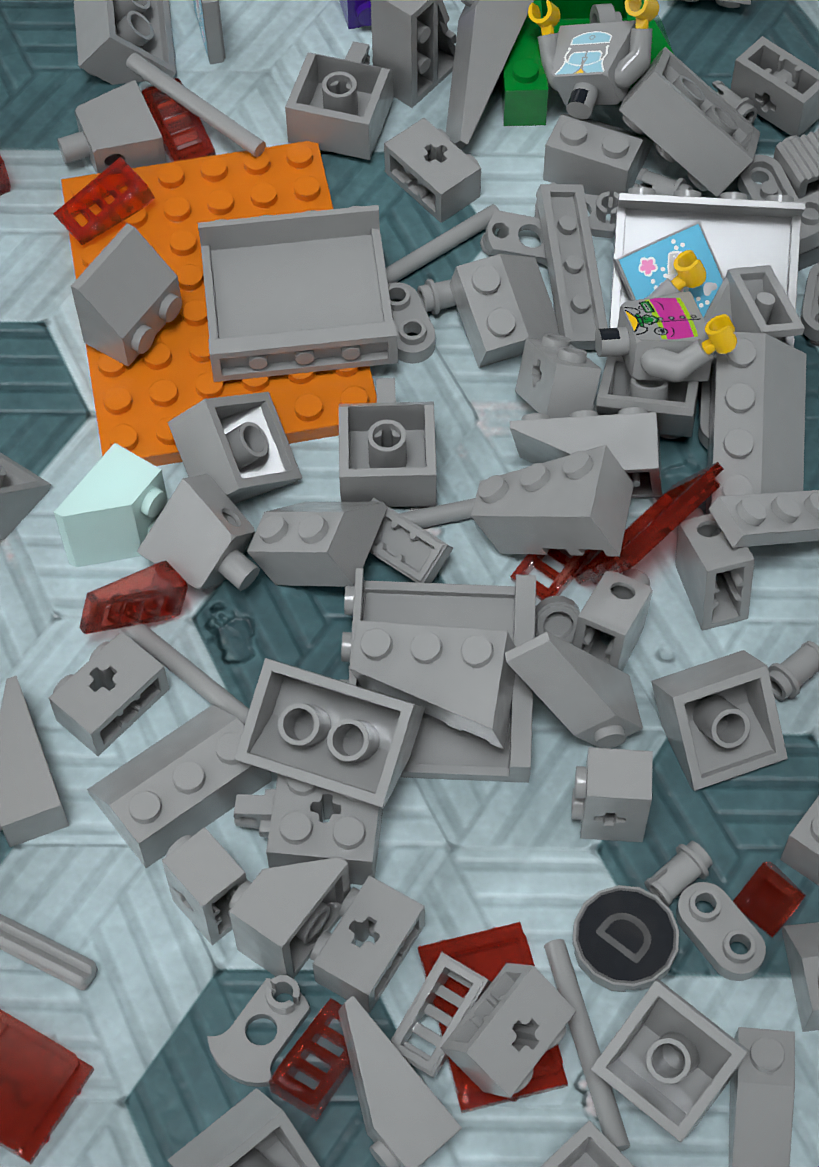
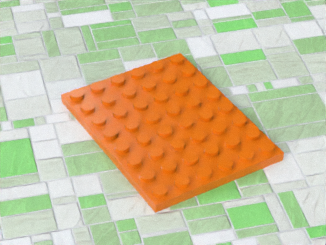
M303 141L265 147L263 153L258 157L245 150L61 179L76 279L128 223L140 232L178 276L182 306L177 317L171 322H166L155 335L151 347L145 353L139 354L129 367L86 344L102 456L116 443L155 466L183 462L168 422L202 400L209 398L269 392L289 444L338 436L339 404L377 403L370 366L214 382L198 223L219 219L230 220L259 217L262 215H281L310 210L333 209L318 143Z

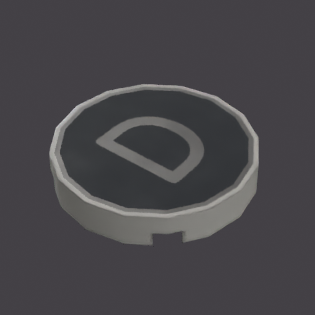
M618 885L598 891L583 903L574 920L572 944L579 967L593 982L611 991L625 992L626 989H639L640 991L650 988L656 979L661 980L669 973L678 953L679 929L672 911L658 896L640 887Z

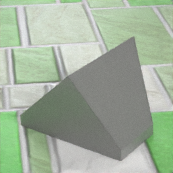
M770 265L728 269L721 286L703 317L707 324L715 316L726 314L733 323L735 332L766 333L774 338L803 335L805 329Z

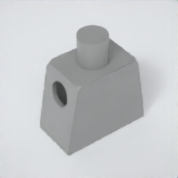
M136 80L77 106L75 116L79 132L57 139L65 164L89 157L96 174L167 163L163 137Z
M207 474L182 478L137 550L146 559L200 590L220 585L227 579L242 591L256 579L260 571L258 566L242 554L255 534L254 527Z
M698 507L683 510L676 518L678 530L675 563L701 630L748 619L755 561L748 547L733 548L711 513L704 515L702 509Z
M632 568L625 570L623 574L612 570L606 571L578 616L572 645L623 671L644 628L653 592L648 576L642 571ZM602 631L613 636L608 646L600 639Z

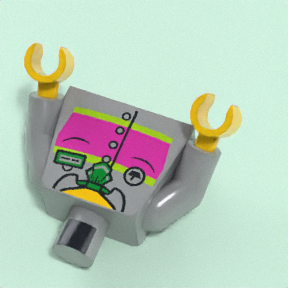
M686 250L680 253L674 260L673 265L678 275L673 280L667 278L644 299L624 302L620 306L618 327L596 330L595 347L598 357L622 355L630 376L636 380H667L672 382L709 381L713 352L726 354L734 350L737 344V337L734 333L735 327L728 315L721 314L715 316L706 324L691 292L681 291L685 286L688 288L698 287L706 280V269L701 260L697 259L692 250Z

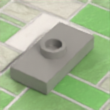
M387 506L369 552L417 583H432L452 552L453 547Z

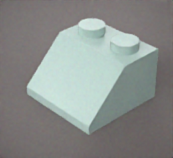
M116 443L110 447L54 511L68 563L75 567L142 556L137 550L168 502L164 478L160 468Z

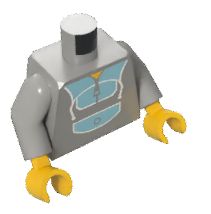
M546 0L548 12L544 18H541L539 6L531 3L528 8L529 18L541 27L542 36L537 38L544 72L550 87L559 92L564 104L567 105V112L572 117L581 120L588 119L595 105H615L622 102L631 85L649 69L653 29L648 28L649 21L658 15L659 3L657 0H644L642 8L641 0H625L626 12L635 17L636 21L560 26L558 33H554V27L560 20L559 8L551 1Z

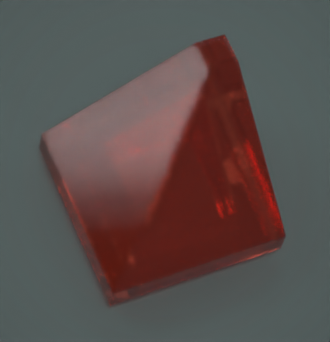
M763 862L733 902L741 912L773 938L806 898V895L772 862Z

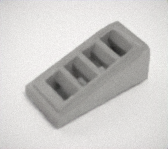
M441 952L390 1041L408 1063L434 1078L448 1057L440 1047L491 984V981ZM449 977L469 988L465 998L444 986ZM437 995L458 1007L454 1017L432 1005ZM424 1014L447 1027L443 1036L438 1035L419 1023ZM412 1033L417 1034L436 1046L431 1056L407 1042Z

